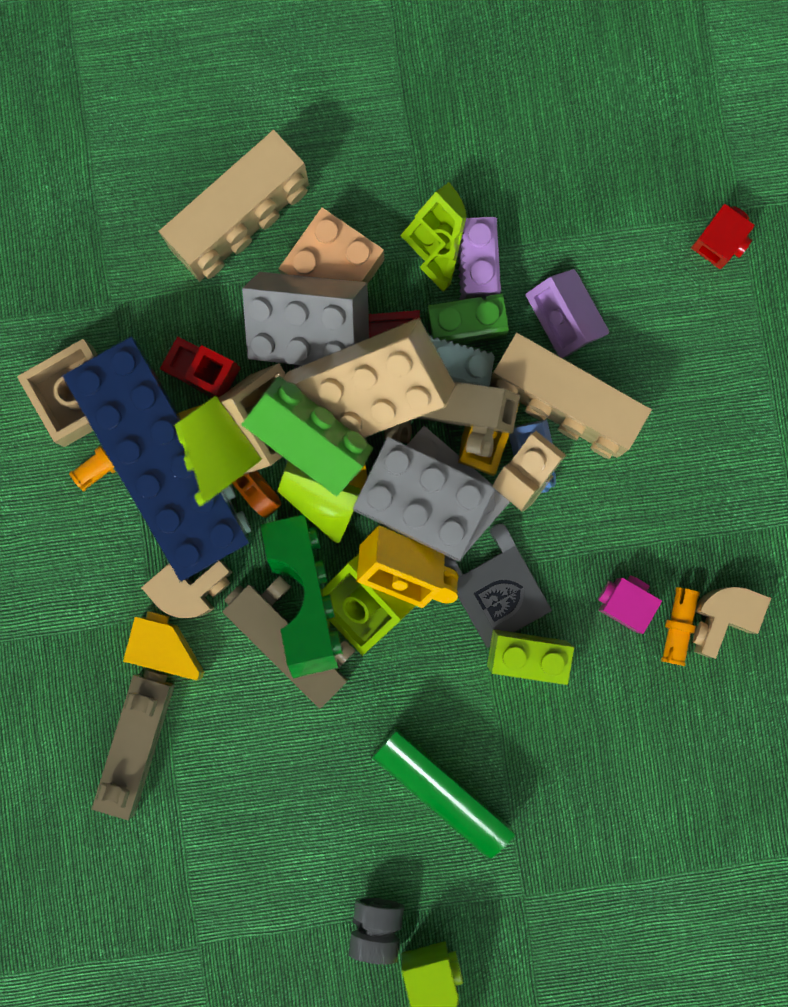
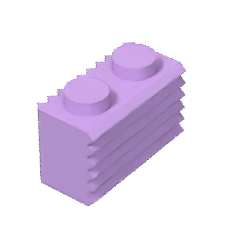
M466 218L458 252V263L460 264L458 270L460 271L459 278L461 279L459 283L461 286L459 291L461 293L460 300L477 297L485 300L486 296L500 294L501 292L497 218Z

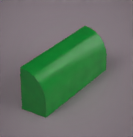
M395 727L371 755L374 761L488 859L497 855L516 835L508 822L399 728Z

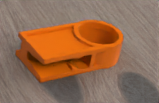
M257 470L243 474L232 483L248 504L264 518L270 516L281 506V500Z

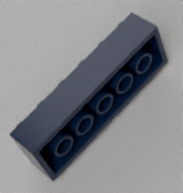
M129 337L62 375L180 582L252 542L223 490L201 506L196 502L194 495L200 492L194 470L187 471L184 461L185 449L179 442L175 424L182 419L140 345L134 338Z

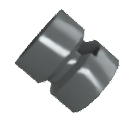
M357 898L355 901L353 923L358 926V929L351 932L348 956L371 964L388 965L396 963L400 938L395 935V932L402 929L404 905L382 898Z

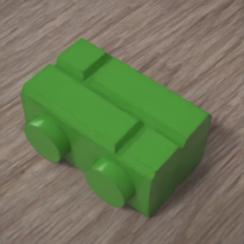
M503 293L486 296L485 300L477 297L428 305L427 307L429 331L433 339L438 337L440 341L445 339L446 342L452 341L453 344L465 345L506 338L509 331Z

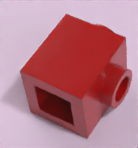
M724 203L691 249L721 270L733 255L740 258L753 241L748 237V234L755 225L749 221V216L743 210L735 206L729 207Z

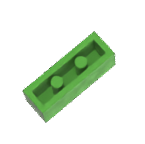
M279 375L241 424L336 497L363 468L373 449L359 433L348 429L336 420L329 410L315 404L302 394L296 385L285 381Z

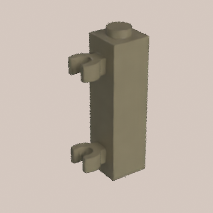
M454 382L455 387L446 407L415 418L472 427V432L466 444V452L474 453L478 456L491 457L494 446L493 432L513 434L520 395L502 388ZM411 420L385 429L384 438L387 439L389 437L397 442L408 444L412 435Z
M280 576L263 594L253 585H248L245 589L239 585L224 600L228 606L222 612L321 709L348 681L338 668L356 650L345 640L341 644L343 653L336 655L338 668L293 678L287 667L280 631L290 621L273 606L292 587Z
M149 669L145 670L144 675L140 673L133 675L92 810L124 820H130L135 816L175 684L166 682L168 675Z

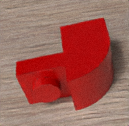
M178 336L160 367V370L190 385L211 398L214 396L219 398L230 390L241 369L234 361L203 345L198 347Z

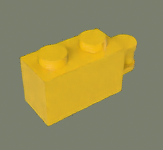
M380 525L360 544L356 582L421 608H424L432 599L441 603H453L458 599L457 586L459 575L455 570L444 566V554Z

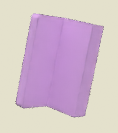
M574 269L550 276L525 294L554 349L561 358H565L586 344L609 334L605 322Z

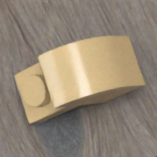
M535 431L529 436L511 462L502 469L492 487L523 512L535 502L554 477L552 473L566 454Z
M219 560L194 583L189 578L180 582L169 563L141 588L155 605L168 615L177 618L200 617L215 609L205 597L210 594L214 598L230 584L227 578L233 572L224 561Z
M741 587L719 588L704 595L698 601L695 613L706 616L705 623L699 622L693 635L692 642L696 644L694 652L716 659L728 625L747 633L758 634L771 598Z

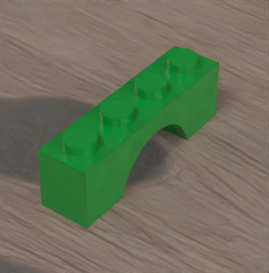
M304 515L260 524L266 558L272 572L289 576L299 582L304 588V601L301 610L288 625L280 629L286 663L292 677L297 678L338 668L336 655L342 654L343 651L338 630L331 632L328 620L335 618L331 596H324L321 584L327 583L328 579L323 560L316 561L314 549L321 548L316 526L309 527Z

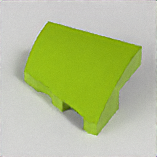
M449 182L431 196L414 216L415 219L400 235L425 261L420 268L442 291H445L451 285L467 217L462 199Z
M214 396L175 424L179 442L185 449L184 461L187 471L194 470L200 492L194 496L199 506L208 502L262 460L217 396Z
M287 461L277 491L332 541L340 543L361 489L348 484L336 497L291 462Z

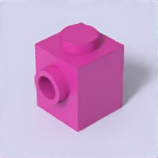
M630 575L627 580L622 577L617 578L614 583L611 581L607 582L598 597V600L602 602L598 611L632 631L644 634L662 600L647 592L650 587L648 584Z

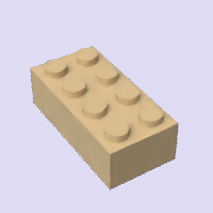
M272 130L161 228L159 233L169 249L199 282L205 277L210 279L221 271L224 267L223 261L233 252L239 254L252 242L251 236L261 227L265 230L272 226L279 218L280 214L278 212L288 203L291 205L296 204L305 196L308 191L306 187L309 186L305 163L278 133Z
M420 318L288 371L283 377L285 381L296 385L302 394L311 401L329 410L336 420L351 431L359 433L363 438L446 407L455 387Z
M517 332L494 370L490 381V386L506 389L520 395L519 402L527 406L525 409L526 413L540 421L546 420V418L560 425L558 427L559 432L573 440H578L579 437L592 443L590 447L592 451L607 459H610L612 455L618 458L631 448L652 411L647 406Z

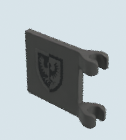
M497 524L490 529V534L502 553L465 574H462L454 559L446 555L444 559V566L455 570L459 575L457 586L458 598L487 648L491 644L493 629L516 632L552 611L519 553L509 531L503 524Z

